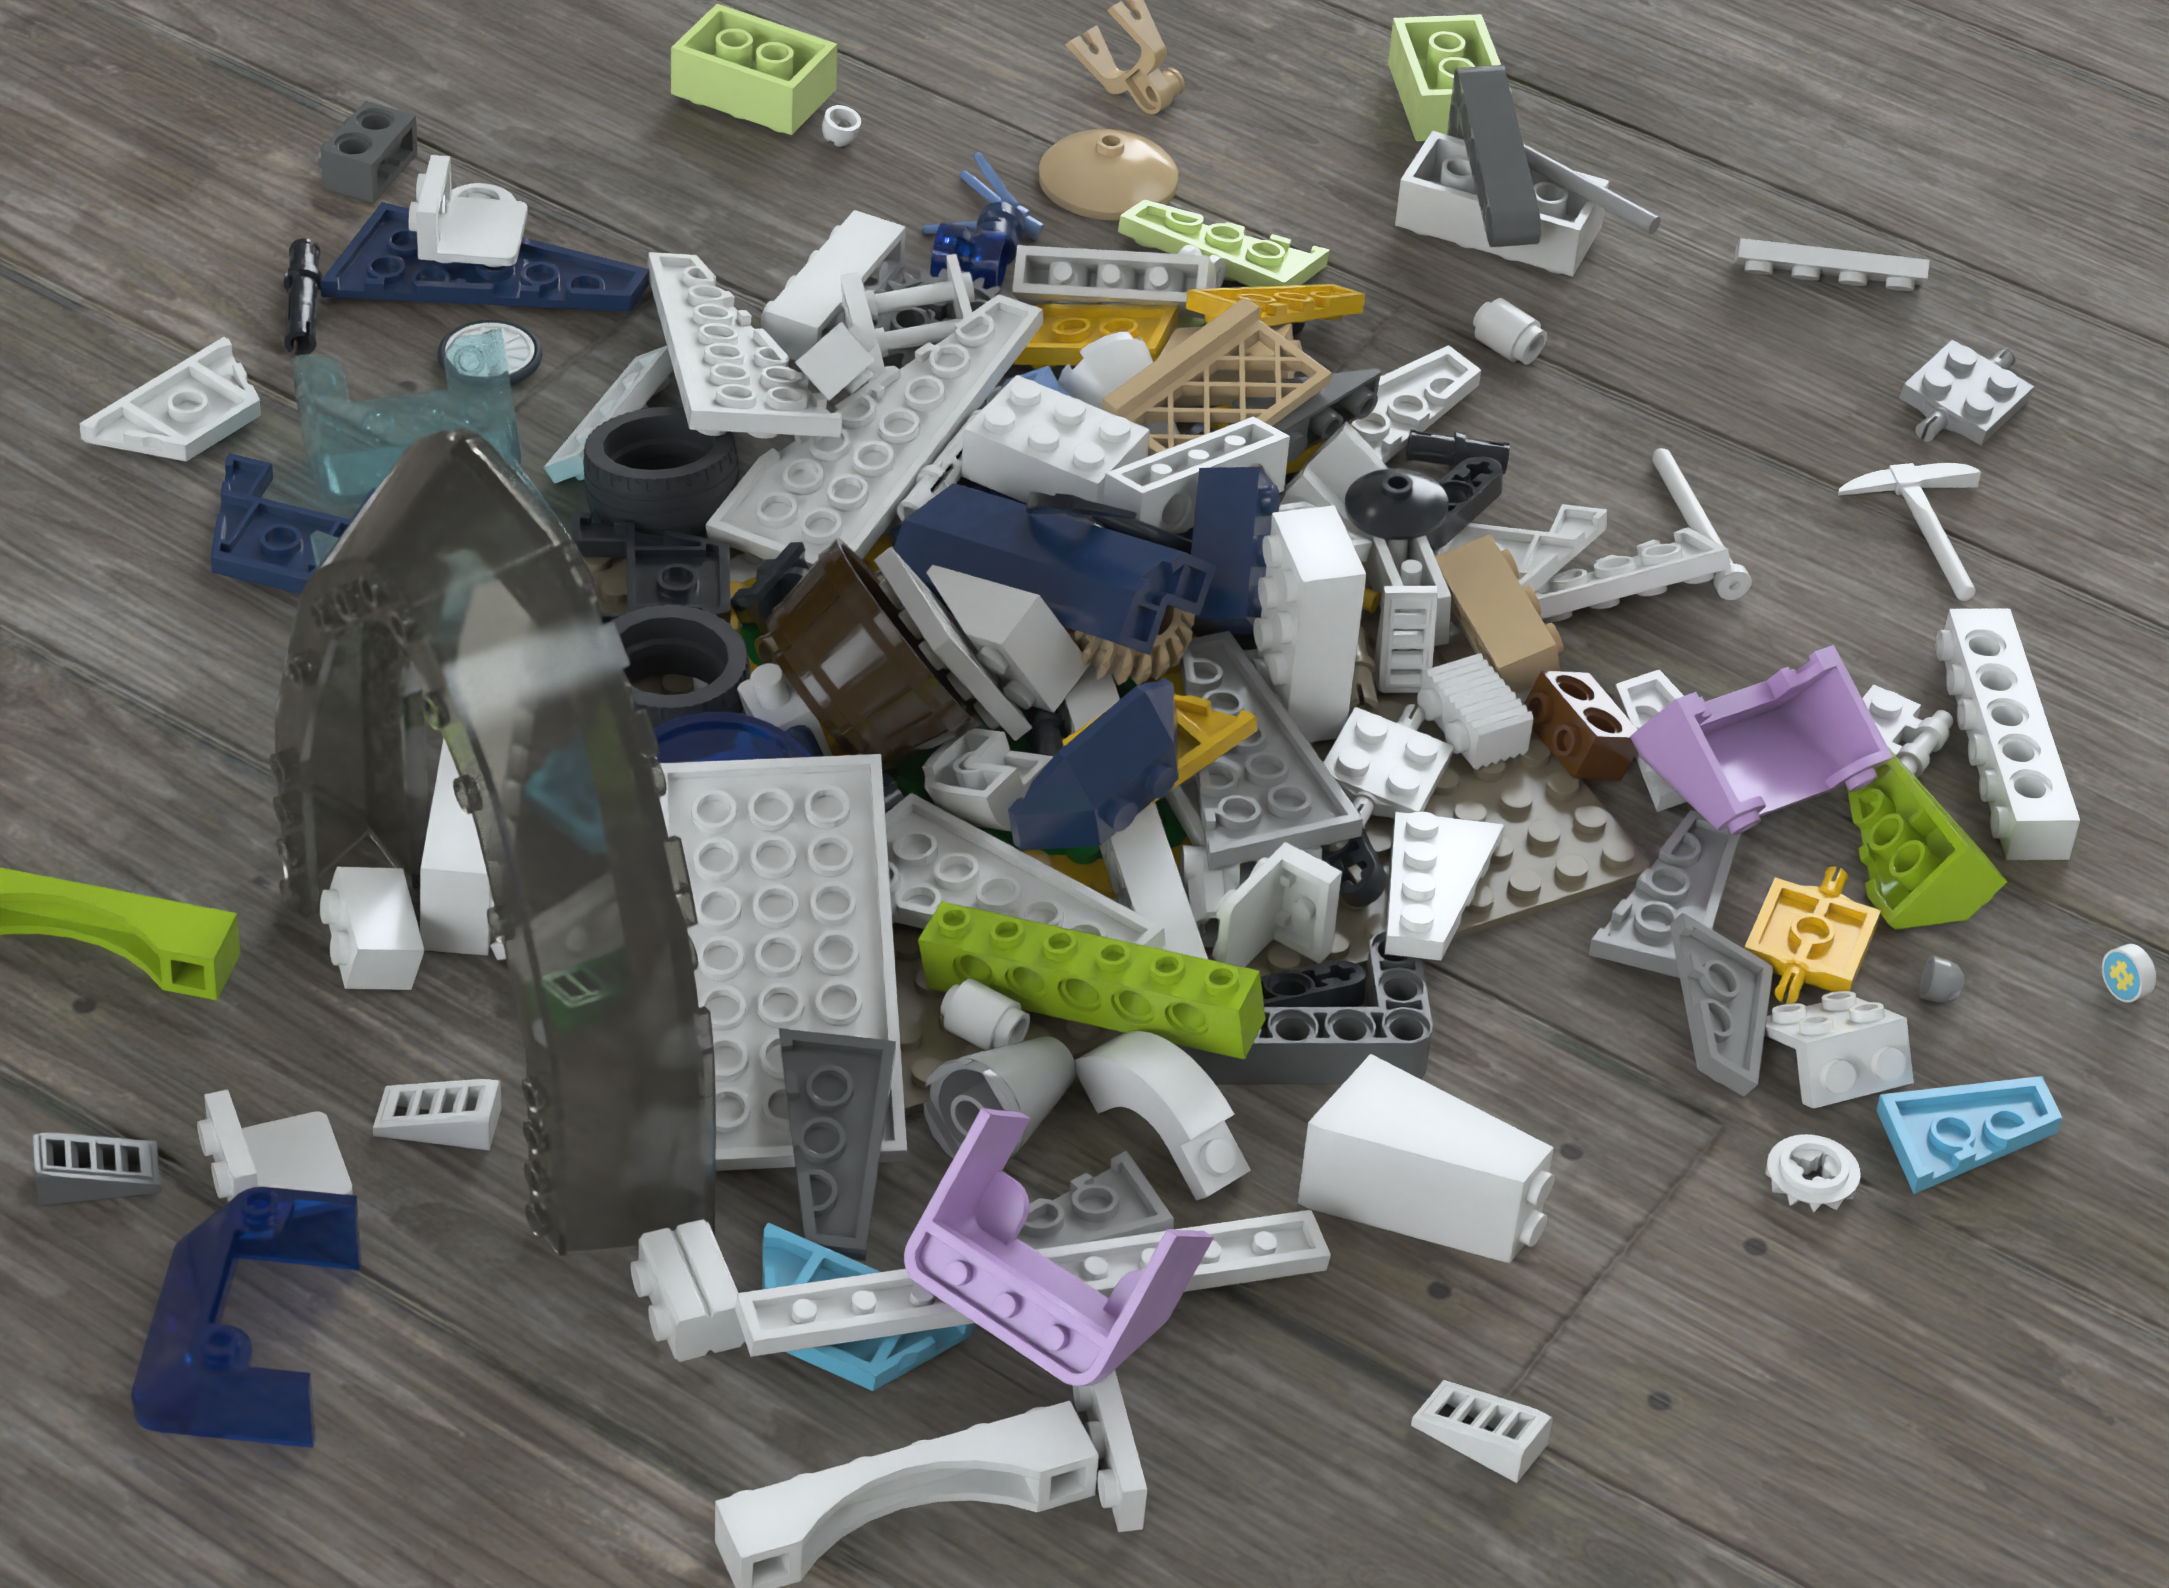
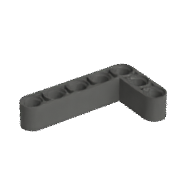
M1503 65L1456 68L1453 78L1447 135L1463 139L1465 142L1488 244L1490 247L1538 244L1541 238L1540 211L1505 68Z
M1381 930L1370 939L1365 976L1367 1007H1264L1265 1021L1245 1060L1175 1045L1188 1054L1207 1073L1215 1085L1343 1084L1370 1054L1422 1079L1427 1070L1433 1028L1422 958L1385 954L1386 930Z

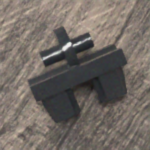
M790 542L776 559H765L756 569L757 581L750 588L739 589L731 598V605L740 624H757L762 636L769 633L766 620L773 613L772 609L785 599L810 569L806 564V549L803 542Z

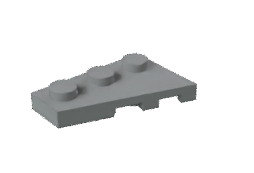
M1682 912L1670 923V930L1697 1069L1714 1081L1745 1097L1758 1085L1774 966Z
M1126 1150L1111 1159V1168L1098 1176L1093 1177L1086 1172L1070 1181V1191L1054 1200L1039 1198L1030 1203L1028 1217L1017 1238L1033 1249L1038 1250L1166 1231L1167 1229H1174V1218Z

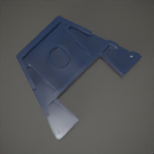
M229 453L226 457V475L221 488L220 513L217 514L211 552L212 573L310 596L411 521L416 515V498L372 487L352 519L261 498L273 481L272 463Z

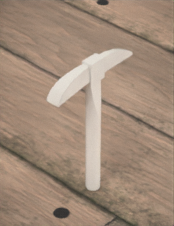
M1913 463L1890 465L1889 469L1865 474L1851 480L1839 489L1838 496L1895 490L1897 495H1903L1956 597L1961 601H1968L1974 597L1976 589L1922 488L1978 487L1981 471L1972 466L1959 463H1937L1914 466Z

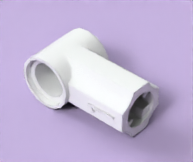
M1182 845L1180 878L1203 946L1214 947L1218 939L1220 920L1216 917L1217 908L1223 896L1230 889L1237 890L1239 888L1240 864L1209 870L1205 846Z

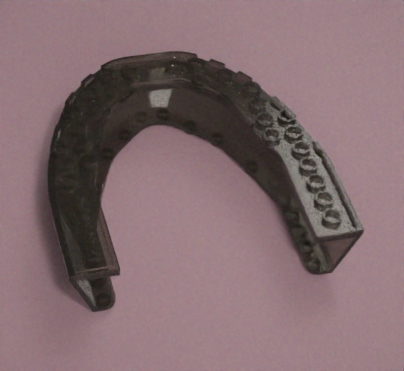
M458 428L450 432L443 430L422 437L405 450L311 575L302 591L292 627L277 698L275 753L270 755V766L278 785V796L273 798V807L281 825V838L276 840V848L284 865V879L279 882L280 892L290 911L297 910L305 918L317 915L320 912L318 878L368 834L395 868H403L406 882L413 890L420 887V868L429 823L425 716L431 728L434 730L441 729L459 775L458 778L453 780L456 800L466 814H472L494 901V906L487 910V920L492 934L504 946L526 1055V1078L522 1079L521 1088L527 1103V1121L523 1122L522 1128L528 1144L529 1162L524 1164V1174L530 1191V1203L525 1206V1214L531 1230L538 1238L545 1236L559 1256L639 1250V1239L643 1233L664 1228H670L673 1231L678 1225L702 1219L709 1223L715 1237L716 1088L711 1012L705 1006L699 1008L694 974V971L698 968V956L694 943L687 929L697 925L698 920L682 841L676 835L668 837L660 798L666 794L667 786L663 769L655 756L660 754L647 710L641 709L634 712L633 691L628 678L622 668L629 666L630 662L614 623L601 625V607L593 590L596 588L595 579L576 544L559 520L489 442L471 430Z

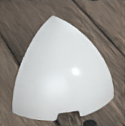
M1346 421L1304 463V467L1286 484V493L1280 505L1306 501L1316 507L1335 505L1343 524L1348 529L1358 533V528L1349 520L1345 512L1346 492L1350 485L1361 476L1388 468L1359 433Z

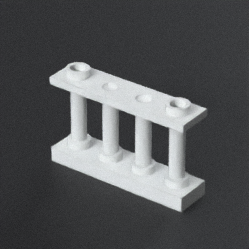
M956 254L947 256L948 281L874 294L873 290H864L860 272L840 275L842 306L848 329L856 323L875 345L868 352L875 361L867 367L874 375L863 386L892 367H885L882 359L888 357L889 351L921 346L928 342L931 344L941 342L955 332L954 324L972 313L970 302L975 301L970 272L961 273ZM951 300L957 318L884 332L883 327L875 329L872 321L878 319V314ZM994 387L977 410H982L999 393L1002 387Z

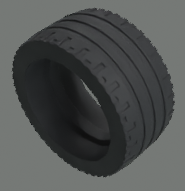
M683 407L645 408L610 418L608 421L598 425L596 429H593L592 433L588 435V439L586 438L584 446V478L590 514H592L594 522L614 526L616 519L635 523V531L661 537H663L665 530L694 536L706 534V523L740 480L737 448L733 432L727 431L720 436H710L702 434L697 430L689 429Z
M655 605L654 607L639 608L635 611L627 612L625 615L618 616L617 619H613L610 624L605 625L604 629L599 631V635L595 637L590 649L587 666L588 707L593 727L597 733L638 761H644L649 764L692 762L720 753L721 750H725L728 745L734 743V740L739 737V733L743 731V727L746 724L747 716L737 691L740 683L750 678V664L744 640H742L738 631L732 628L730 623H726L724 619H720L717 615L710 614L708 611H702L689 606ZM678 674L697 678L709 686L688 694L659 695L640 691L629 684L651 675Z

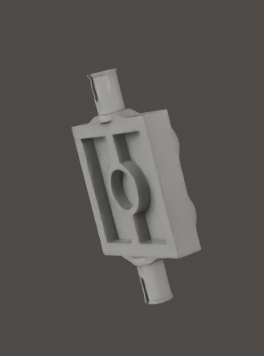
M1951 340L1904 383L1899 399L1917 408L1926 416L1916 426L1917 436L1921 439L1925 435L1924 441L1929 442L1942 429H1947L1962 434L1982 446L2029 401L2034 388L2033 385L2007 370L2015 363L2016 358L2013 351L2010 350L2006 354L2008 348L2002 347L1990 359H1986L1971 348Z

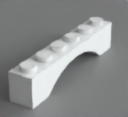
M1070 1401L1049 1407H1036L1024 1414L989 1424H976L964 1431L932 1440H920L904 1448L872 1457H860L844 1465L816 1473L800 1474L784 1482L756 1490H743L730 1497L715 1501V1543L735 1588H779L801 1581L816 1560L842 1537L871 1520L900 1509L934 1502L972 1500L1007 1504L1040 1512L1095 1496L1099 1455Z

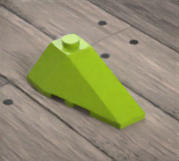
M1889 748L1893 758L1875 770L1879 777L1876 781L1855 792H1849L1847 788L1853 823L1860 828L1863 846L1858 848L1860 860L1868 868L1870 881L1865 883L1867 897L1877 909L1881 910L1880 914L1895 930L1968 920L1977 910L1987 904L2007 881L1981 849Z

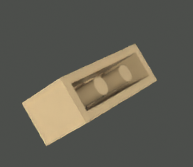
M1489 533L1435 556L1451 594V612L1475 653H1482L1483 660L1487 659L1489 666H1493L1494 673L1498 672L1500 679H1504L1505 685H1509L1511 692H1515L1516 695L1532 688L1541 671L1560 672L1558 653L1564 651L1561 637L1552 622L1545 625L1539 616L1541 614V607L1533 589L1529 585L1523 588L1517 579L1519 578V571L1508 549L1500 551Z

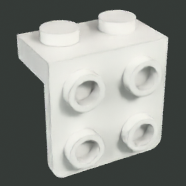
M431 155L426 174H418L416 186L417 202H411L409 209V230L417 232L418 259L434 260L440 263L484 264L489 267L514 265L517 262L527 220V205L521 201L452 196L450 156Z
M1285 842L1269 858L1264 857L1260 859L1254 866L1250 877L1237 890L1230 889L1221 899L1216 912V917L1220 920L1218 939L1213 948V958L1218 962L1245 967L1274 939L1320 964L1332 952L1342 871Z
M1838 991L1823 995L1821 1003L1809 1006L1796 1003L1776 1006L1772 1009V1015L1767 1016L1764 1036L1796 1049L1802 1104L1814 1109L1914 1083L1907 1018L1884 1009L1881 1003L1867 1002L1859 999L1854 992Z
M228 1089L204 1095L207 1119L197 1121L199 1139L204 1155H213L215 1162L211 1163L215 1189L219 1198L227 1197L237 1228L346 1203L352 1198V1183L326 1114L316 1111L241 1128Z

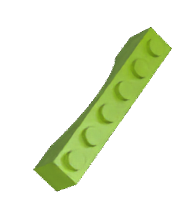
M0 867V935L44 934L69 937L95 944L127 958L145 971L162 990L218 1000L240 956L237 913Z

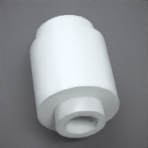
M1498 298L1492 303H1484L1477 311L1473 320V325L1476 327L1475 338L1513 363L1517 360L1525 365L1533 362L1541 353L1547 340V332L1541 329L1539 321L1503 298Z
M967 979L961 985H953L946 993L940 1009L941 1015L944 1016L945 1030L986 1051L1022 1042L1030 1024V1016L1021 1010L1019 1002L974 979Z

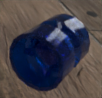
M941 222L934 240L930 275L938 277L941 269L947 270V256L956 254L961 272H970L972 282L982 277L985 279V290L997 286L1002 288L1009 256V234L981 229L974 235L968 226ZM963 257H969L968 261L962 260Z

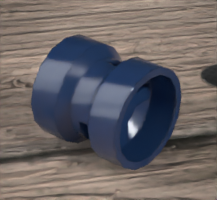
M994 202L982 209L970 242L972 255L979 263L987 267L1001 268L1013 262L1017 253V245H1019L1025 230V219L1017 207L1005 202Z

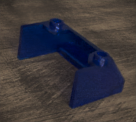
M253 1187L237 1194L176 1243L131 1391L133 1415L139 1425L153 1432L313 1448L316 1435L311 1373L251 1367L253 1348L250 1337L237 1327L222 1325L221 1320L239 1258L359 1270L361 1265L357 1196L275 1187Z

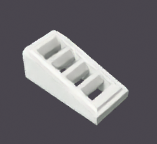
M1384 586L1374 658L1377 672L1376 684L1380 692L1419 693L1421 690L1423 671L1432 668L1438 600L1437 586ZM1395 609H1422V613H1395ZM1394 629H1419V631H1393V630H1394ZM1392 649H1417L1413 651H1392Z
M472 1079L386 1086L374 1122L373 1136L490 1151L501 1112L500 1080ZM397 1106L408 1107L405 1116L394 1117ZM420 1109L429 1110V1114L418 1115Z
M1443 1380L1412 1417L1411 1426L1517 1483L1548 1445L1553 1418L1529 1406ZM1446 1403L1456 1408L1448 1418L1438 1415ZM1467 1414L1475 1418L1470 1425L1462 1422ZM1488 1425L1494 1428V1430L1491 1432L1484 1428Z

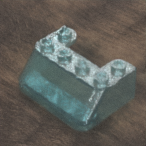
M502 328L492 329L482 334L463 336L454 340L449 345L444 357L448 389L349 403L345 373L337 361L322 355L309 357V354L298 355L290 359L303 442L320 495L331 504L346 506L363 503L372 487L406 496H417L500 484L512 479L520 468L521 451Z

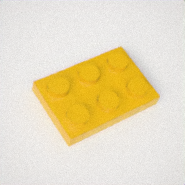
M1036 304L1035 307L1042 309L1043 325L1014 361V365H1031L1035 369L1048 365L1050 368L1067 364L1077 366L1084 359L1080 354L1084 347L1103 336L1118 332H1129L1133 339H1137L1138 336L1143 339L1149 349L1153 362H1155L1179 325L1178 306Z

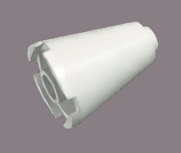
M1118 332L1103 336L1084 347L1080 351L1084 359L1074 369L1067 364L1062 370L1058 383L1061 389L1066 390L1072 398L1102 409V399L1152 364L1153 360L1143 339L1139 336L1137 339H1133L1129 332ZM1146 422L1142 425L1150 429V434H1168V422ZM1174 422V434H1179L1176 423Z

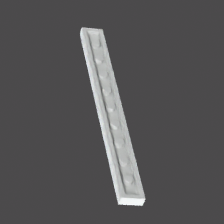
M1312 1210L1175 1229L1205 1231L1214 1237L1184 1292L1326 1271L1331 1257ZM1166 1231L1044 1248L1036 1251L1109 1298L1123 1276L1132 1271L1145 1270ZM906 1269L737 1293L735 1311L750 1357L975 1323L914 1282Z

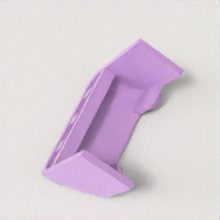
M981 1108L907 1242L904 1252V1263L907 1273L918 1285L1064 1383L1073 1386L1097 1384L1111 1374L1167 1322L1214 1237L1205 1231L1167 1229L1145 1270L1132 1271L1123 1276L1115 1286L1110 1297L1107 1298L1017 1238L1028 1217L1029 1199L1024 1187L1002 1170L1031 1118L1021 1112Z

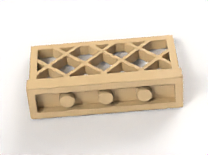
M1244 297L1102 399V410L1141 426L1146 422H1168V434H1149V457L1209 434L1210 423H1238L1255 417L1273 426L1331 384L1332 372L1260 321V307L1247 297ZM1259 340L1274 351V357L1245 356L1244 351ZM1218 370H1239V382H1209V377ZM1245 371H1274L1275 383L1245 382ZM1281 371H1300L1307 375L1309 379L1304 383H1281ZM1182 396H1203V408H1173V403ZM1209 396L1239 397V409L1210 408ZM1245 397H1275V404L1268 409H1246ZM1174 422L1204 423V435L1174 434Z

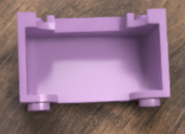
M1834 645L1814 651L1809 655L1811 660L1797 671L1796 669L1790 670L1789 667L1783 668L1767 681L1706 702L1696 692L1675 699L1630 736L1639 756L1717 831L1729 828L1732 835L1740 834L1761 822V816L1843 786H1847L1849 792H1855L1870 785L1879 778L1875 770L1891 760L1893 756Z

